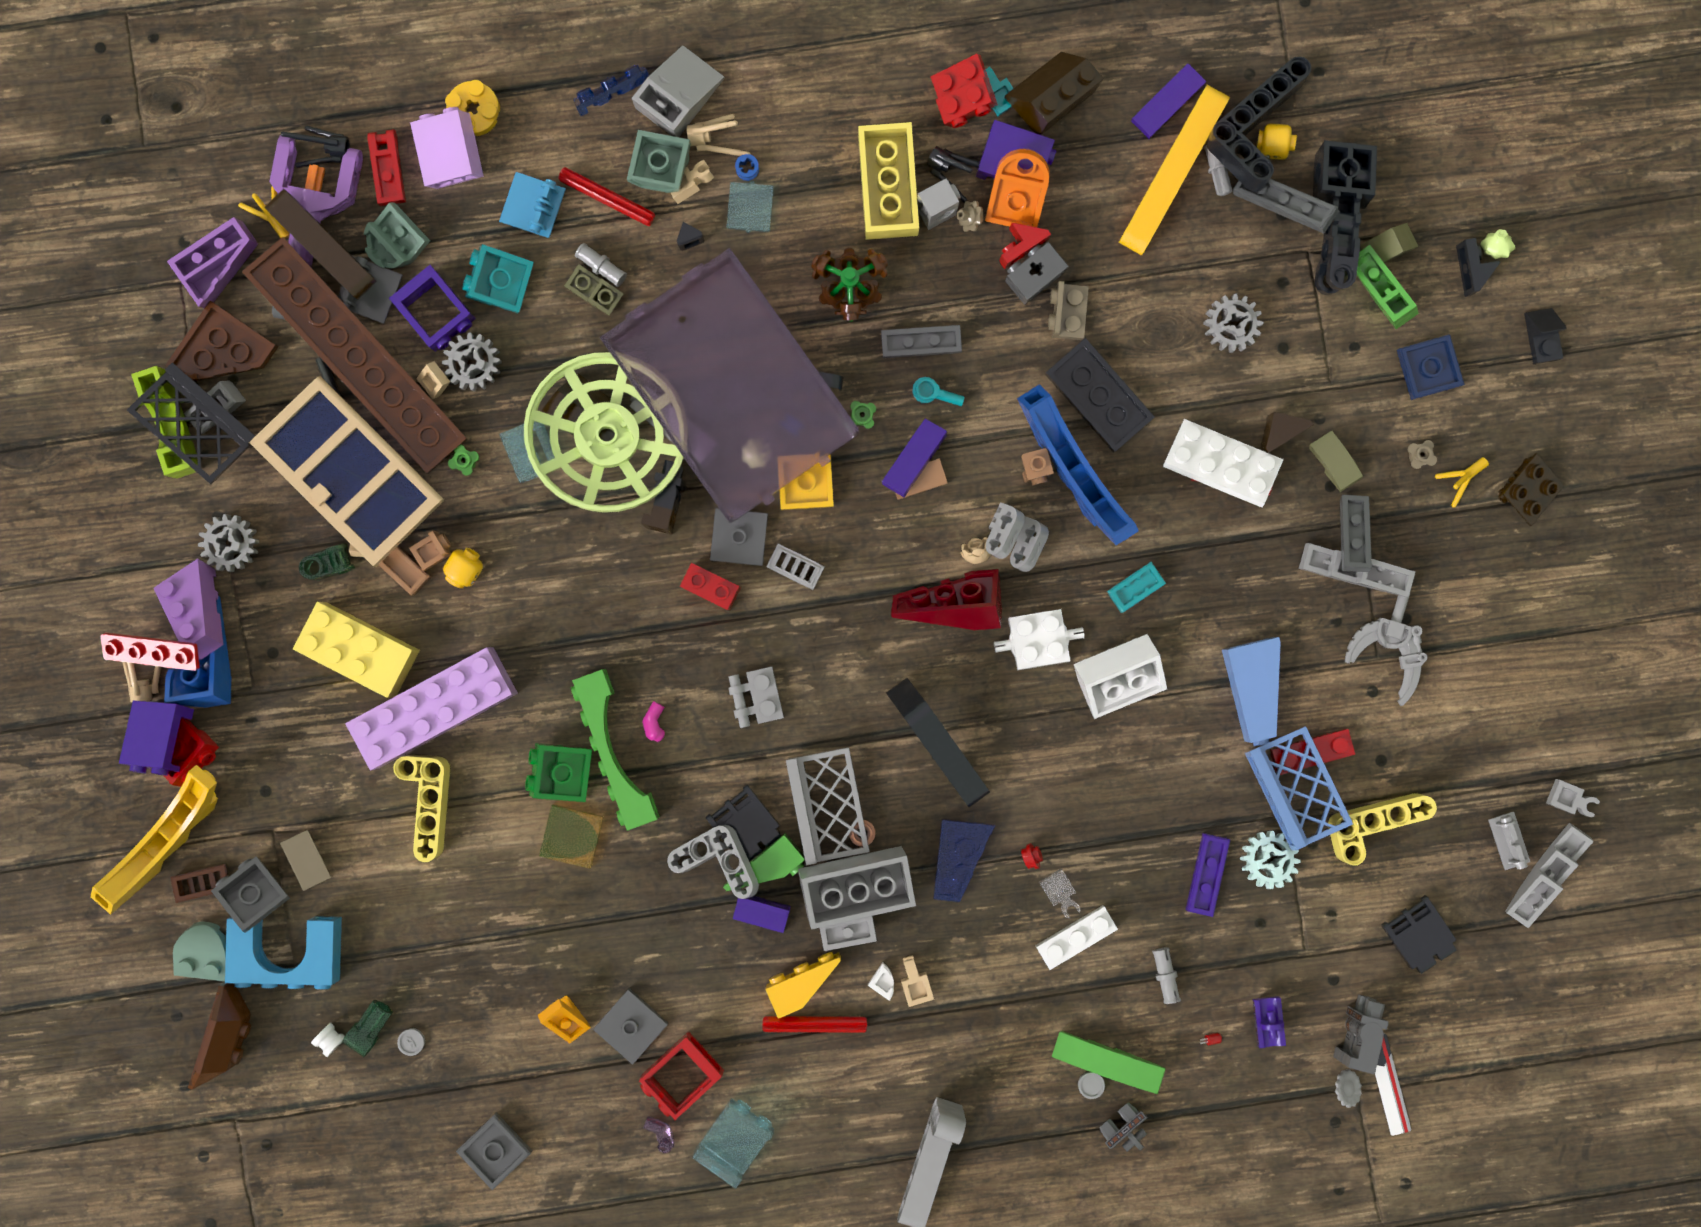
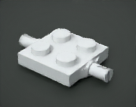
M1061 609L1008 618L1010 626L1009 640L994 642V647H996V653L1011 650L1016 660L1017 670L1070 662L1069 640L1084 638V633H1082L1083 627L1067 630L1063 623Z

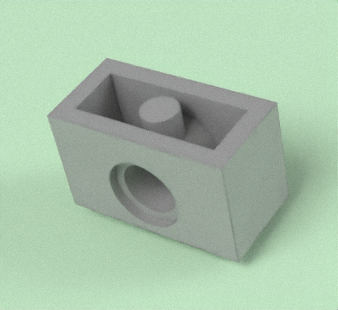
M947 178L918 193V212L928 230L956 216L959 205L958 199L961 197L954 184L950 185Z

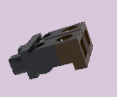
M665 460L662 473H655L654 481L656 484L654 488L666 477L674 464L673 461ZM680 467L671 483L660 494L655 496L651 515L643 513L641 524L645 528L672 535L681 501L680 491L684 492L686 483L682 479L683 467Z

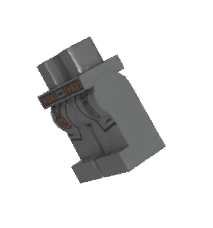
M1358 994L1355 1008L1347 1007L1346 1014L1349 1017L1345 1022L1347 1034L1343 1048H1335L1334 1058L1348 1068L1375 1075L1384 1036L1382 1029L1387 1030L1389 1023L1382 1018L1385 1004L1376 1001L1372 997Z

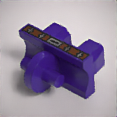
M1275 996L1252 999L1257 1046L1259 1048L1286 1046L1281 998Z

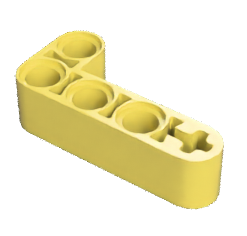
M407 755L397 759L393 769L399 779L419 781L413 851L419 861L429 862L439 857L444 849L450 764L443 757ZM406 760L414 765L412 774H408L404 770ZM433 762L440 766V774L438 776H434L430 771V766ZM430 789H434L438 793L436 803L428 798V791ZM428 815L436 820L434 829L426 825V817ZM428 844L429 848H433V852L429 853L427 849H424V846Z
M1417 793L1348 810L1347 812L1353 825L1348 826L1347 830L1343 833L1337 831L1330 834L1336 857L1350 865L1361 864L1366 857L1362 836L1430 819L1437 810L1435 801L1431 797ZM1397 806L1399 815L1396 819L1392 820L1390 812ZM1421 806L1420 811L1415 809H1409V807L1415 808ZM1336 813L1331 816L1328 823L1336 826L1343 821L1340 813ZM1372 813L1374 817L1373 823L1366 826L1365 817L1367 814ZM1353 845L1355 853L1351 858H1347L1346 849Z

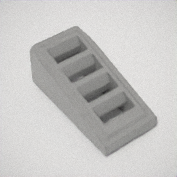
M220 381L207 392L214 400L217 398L223 405V408L230 414L246 401L231 381ZM193 405L184 413L185 416L196 417V406ZM190 421L196 428V421ZM200 421L201 434H204L216 424L213 421Z
M777 544L766 566L811 590H814L825 566L780 544ZM782 552H784L787 555L781 567L779 568L776 566V564ZM791 557L796 558L790 572L785 571ZM802 561L806 564L798 577L794 574ZM810 566L815 569L809 581H806L804 578Z

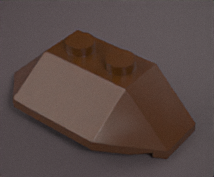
M224 982L218 986L198 1057L189 1081V1089L197 1088L228 1071L233 1066L238 1065L244 1052L241 1049L243 1039L247 1038L251 1030V1024L249 1023L251 1013L238 988L235 987V983Z

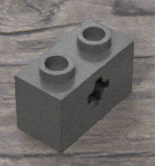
M1049 242L1043 247L1038 244L1027 254L1029 258L1022 264L1020 261H1017L1007 270L1009 274L1005 282L1024 305L1063 275L1069 267ZM1038 268L1040 270L1038 275L1034 274L1031 276V269L1035 270Z

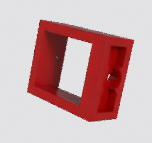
M688 1031L641 1075L639 1082L641 1083L642 1091L649 1097L653 1096L659 1102L658 1107L667 1117L671 1115L676 1120L723 1076L724 1069ZM683 1049L707 1077L682 1101L677 1103L653 1075Z

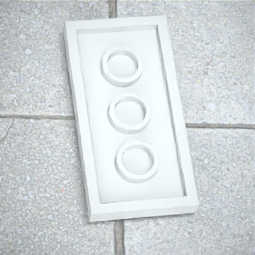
M1184 419L1163 467L1263 508L1283 459Z

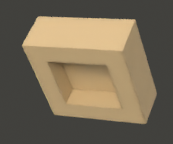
M435 361L426 364L417 377L418 382L432 399L441 396L450 383L445 373L438 367Z

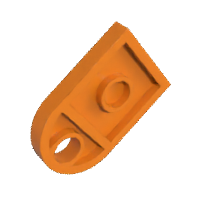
M1017 149L1007 153L1000 160L987 208L986 222L1009 227L1011 223L1038 227L1050 176L1048 164L1040 154L1029 149ZM1022 159H1029L1033 166L1030 169H1022L1019 167L1018 162Z

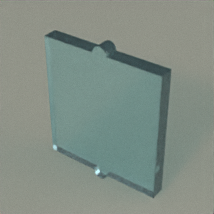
M753 181L749 184L730 182L727 229L746 230L747 233L751 231L770 232L774 186L755 184Z

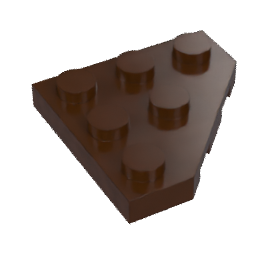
M209 301L165 366L168 367L173 362L193 381L263 369L278 349V346L214 302Z

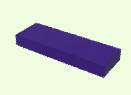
M1187 63L1132 118L1131 122L1150 139L1205 85L1206 81Z
M924 419L882 480V485L905 498L947 436V431Z
M1206 833L1202 834L1186 911L1213 917L1230 839Z

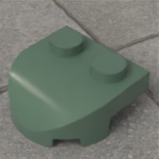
M395 202L388 203L375 222H368L364 230V235L367 236L365 251L368 257L382 268H399L411 264L430 242L425 234Z
M196 922L182 933L173 948L174 976L225 981L226 936L219 931V925L211 922Z

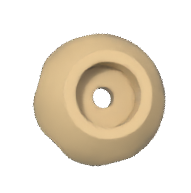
M984 537L982 540L973 538L968 544H962L961 556L972 564L988 560L991 556L986 551V541L988 538Z

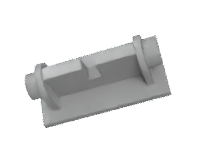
M1510 812L1488 819L1504 870L1514 867L1517 869L1528 867L1527 863L1530 862L1515 813Z

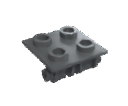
M354 257L377 282L359 300L352 296L343 286L340 289L338 298L351 312L384 324L392 305L389 297L397 292L403 275L367 262L368 260L362 257Z

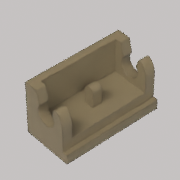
M309 830L280 843L303 891L332 877Z

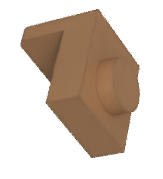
M1044 448L1022 454L1021 458L1025 470L1022 473L1024 482H1032V486L1048 482L1047 477L1054 474L1048 450Z
M431 531L428 533V537L409 548L423 571L428 570L452 554L449 550L451 544L445 534Z

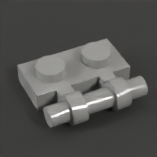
M773 667L746 672L748 683L741 684L739 674L729 676L731 687H728L730 695H733L736 708L734 715L735 718H738L740 728L750 726L748 715L756 714L758 724L784 718ZM751 691L754 706L746 707L743 692Z

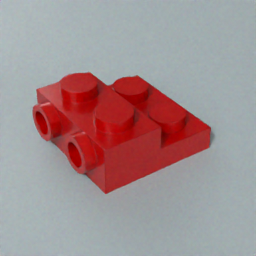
M975 54L931 76L938 97L936 102L944 124L949 127H962L968 123V119L974 116H985L991 112V108L998 105L981 55Z
M189 719L180 720L171 761L172 765L180 766V771H169L168 776H164L171 785L182 787L188 771L197 765L202 769L203 766L211 764L215 760V752L219 748L205 731L197 729Z

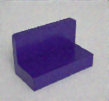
M757 896L745 899L738 898L733 919L784 933L791 906Z

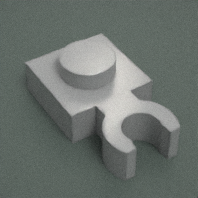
M1555 779L1546 804L1571 814H1575L1578 809L1580 814L1594 817L1595 814L1587 810V804L1589 802L1599 804L1600 801L1595 797H1582L1584 789Z

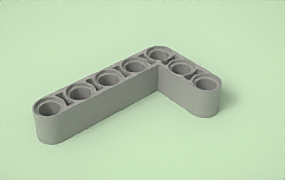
M939 1097L935 1098L899 1209L898 1223L910 1227L926 1226L952 1142L960 1144L963 1138L966 1118L962 1105Z

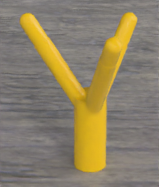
M272 186V187H271V192H272L271 197H272V199H273V198L277 195V192L275 191V189H274L273 186ZM252 194V198L263 212L244 203H239L240 208L268 221L280 238H289L290 233L265 209L266 205L257 194Z
M1480 458L1466 470L1435 475L1436 479L1462 476L1453 485L1454 489L1459 488L1451 504L1453 508L1457 506L1471 478L1489 466L1485 458Z

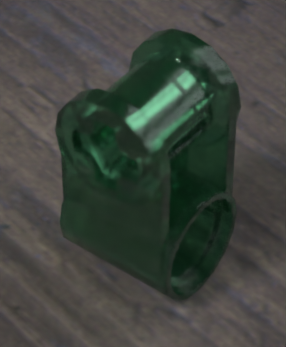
M347 543L338 544L324 551L304 557L299 563L300 574L304 578L318 581L353 571L355 566L351 564L347 554ZM317 561L319 571L317 574L312 575L309 567L311 563Z

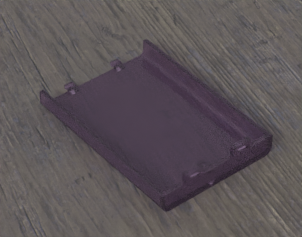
M730 248L707 264L703 265L701 263L682 276L681 282L649 304L644 302L625 315L626 320L600 337L729 523L734 522L761 502L768 506L775 501L772 496L774 493L817 463L823 467L831 462L828 456L859 434L858 427ZM680 316L686 317V321L684 323L679 322L678 319Z

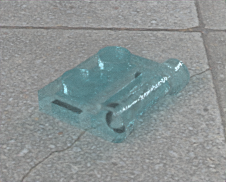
M534 421L533 430L536 431L547 460L554 459L550 438L544 424ZM524 424L499 434L519 483L522 484L538 477L528 458L524 442ZM536 452L537 459H538V461H539V463H540V465H541V461H540L539 456H538V454H537V452Z

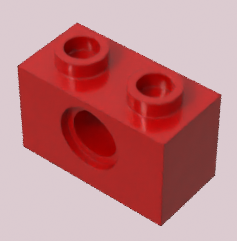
M693 563L690 564L680 585L681 588L729 611L741 589L740 586Z

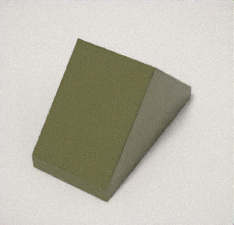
M1405 223L1392 227L1361 244L1360 251L1371 245L1381 260L1386 263L1417 248L1418 244L1408 224Z

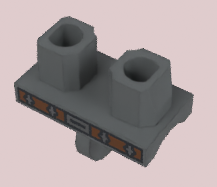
M1128 1102L1118 1111L1127 1122L1125 1126L1119 1129L1109 1119L1099 1127L1107 1140L1105 1144L1109 1149L1114 1148L1126 1136H1128L1129 1140L1122 1146L1127 1152L1133 1146H1136L1140 1151L1144 1148L1140 1140L1147 1133L1143 1128L1135 1134L1132 1131L1148 1117L1143 1111L1139 1112Z

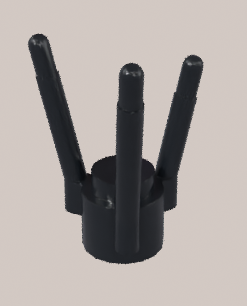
M305 126L304 129L326 138L281 132L282 137L324 144L325 153L330 154V157L295 163L297 168L313 164L341 163L343 155L350 148L349 137L344 136V134L332 133L311 126Z
M938 146L933 149L927 161V165L932 168L930 173L941 181L946 179L941 172L947 173L951 166L971 173L973 171L972 168L963 163L977 168L980 164L976 160L955 154L946 148L942 149ZM959 191L960 200L965 203L967 198Z

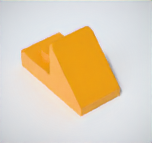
M568 996L558 999L538 1014L541 1024L568 1043H572L591 1028L590 1024Z

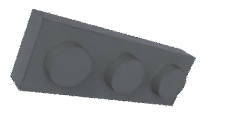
M960 325L881 330L883 358L962 352Z
M1342 495L1340 498L1342 571L1370 572L1372 562L1369 496Z

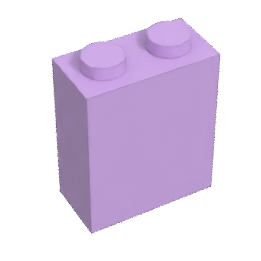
M450 107L444 109L443 114L436 116L435 114H424L419 116L420 120L410 122L424 186L439 189L484 177L470 113L461 111L458 107Z

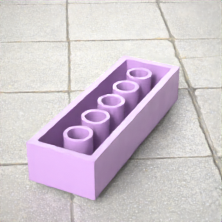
M486 647L345 724L371 771L381 768L518 694L494 647Z

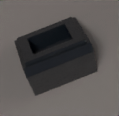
M685 222L682 223L677 238L680 251L705 242L700 230Z

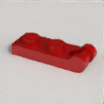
M395 129L386 130L384 134H377V132L368 133L367 138L377 204L379 206H386L388 203L394 202L396 204L405 203L406 198L398 151V138ZM387 144L388 149L380 150V145Z

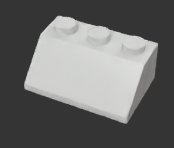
M1147 634L1074 664L1078 682L1094 719L1167 689L1160 654Z

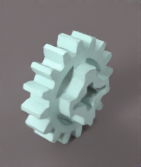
M1267 831L1266 835L1264 832L1257 833V839L1254 837L1248 839L1251 846L1242 847L1247 852L1246 856L1240 857V860L1247 863V865L1242 867V871H1250L1247 879H1257L1256 886L1262 887L1265 884L1266 889H1273L1275 884L1277 888L1284 887L1283 881H1293L1290 873L1298 874L1294 864L1300 863V860L1295 859L1294 854L1299 851H1291L1287 841H1283V833H1278L1275 836L1274 831ZM1271 842L1277 844L1282 850L1276 849ZM1270 856H1278L1277 858H1274L1273 861L1270 862V864H1262L1263 862L1267 861V859H1269ZM1258 870L1265 871L1270 878L1262 875Z

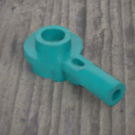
M930 377L919 378L915 381L912 388L914 398L921 403H930L934 399H939L962 407L965 398L964 396L939 389V385Z

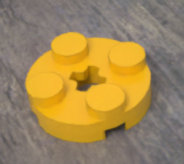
M481 81L463 82L457 85L445 99L446 108L458 107L459 110L467 112L468 105L471 103H478L480 105L477 107L478 112L476 114L468 112L470 113L475 136L484 135L495 127L500 112V103L491 88L484 85Z

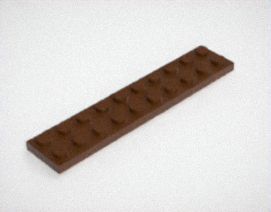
M284 237L242 271L427 474L467 440Z

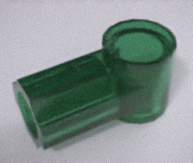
M373 1000L359 1022H356L348 1031L342 1043L362 1057H365L377 1042L378 1034L393 1011L385 1003Z

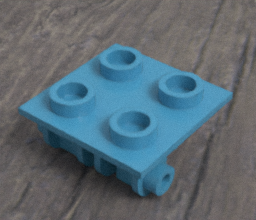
M516 172L499 222L550 238L566 188L557 186L556 182L549 179L542 181Z

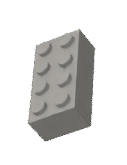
M902 846L798 869L811 930L916 906L908 859Z

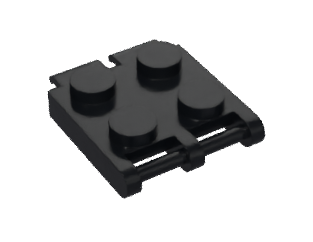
M746 784L742 792L732 800L727 799L723 807L713 815L708 814L706 819L713 828L720 825H729L734 828L750 862L763 851L758 844L760 841L767 848L782 835L776 829L780 824L750 786ZM746 794L749 795L738 805L734 806V804L741 798H743ZM727 809L730 810L728 813H726L724 816H722L718 821L715 820V819H716L717 817H719L722 813H724ZM722 833L721 838L724 841V839L727 837L726 833Z
M1426 895L1421 897V901L1410 909H1403L1401 911L1402 914L1389 923L1385 921L1381 924L1408 967L1412 970L1416 968L1421 974L1437 964L1433 958L1434 955L1442 961L1457 951L1453 945L1456 938Z

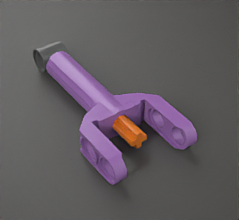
M279 136L269 181L277 194L284 188L319 223L330 215L341 213L355 203L363 162L361 150L349 148L343 155L335 197H333L329 193L321 192L325 168L318 165H309L305 189L291 186L297 156L295 139ZM290 234L288 243L312 268L314 257ZM272 305L273 317L285 320Z

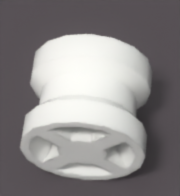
M329 1023L311 1043L315 1047H320L323 1050V1054L328 1057L345 1040L346 1036L338 1034L335 1031V1026Z

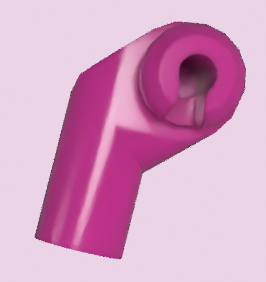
M655 701L652 702L642 722L646 737L651 741L659 742L664 738L665 731L659 727L658 718L665 707Z

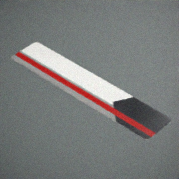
M1384 1034L1375 1076L1390 1133L1394 1136L1411 1131V1126L1388 1038Z

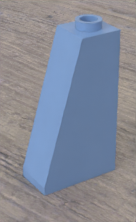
M1271 637L1222 649L1245 742L1253 743L1254 746L1269 743V738L1277 737L1280 663L1279 637Z

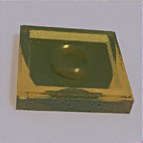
M552 804L539 857L591 869L604 816Z

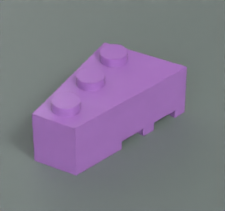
M233 217L167 262L198 307L205 308L209 301L214 302L258 243L244 222Z
M196 559L153 589L178 641L196 643L199 659H203L223 645L221 618L220 614L217 613L216 600H218V592L214 587L216 571L200 559Z

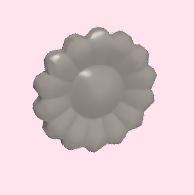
M1350 1069L1342 1070L1335 1082V1092L1343 1106L1347 1108L1354 1107L1360 1101L1362 1085L1354 1071Z

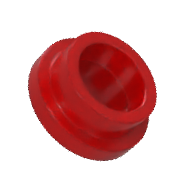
M1032 843L1026 844V848L1021 849L1026 867L1028 869H1039L1040 862L1043 861L1039 847H1034Z

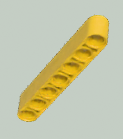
M1206 85L1119 241L1120 244L1140 255L1144 253L1230 99L1229 96Z

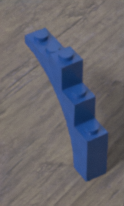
M1039 384L1018 397L1017 400L1039 446L1042 449L1046 448L1048 450V454L1060 479L1073 492L1082 514L1094 527L1097 525L1115 545L1137 533L1139 530L1134 521L1112 497L1078 447L1061 417L1052 396Z

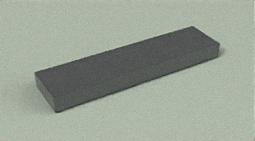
M1255 173L1256 176L1262 178V175ZM1272 179L1259 192L1248 190L1240 181L1237 182L1232 190L1233 194L1237 197L1323 234L1339 212L1337 206Z

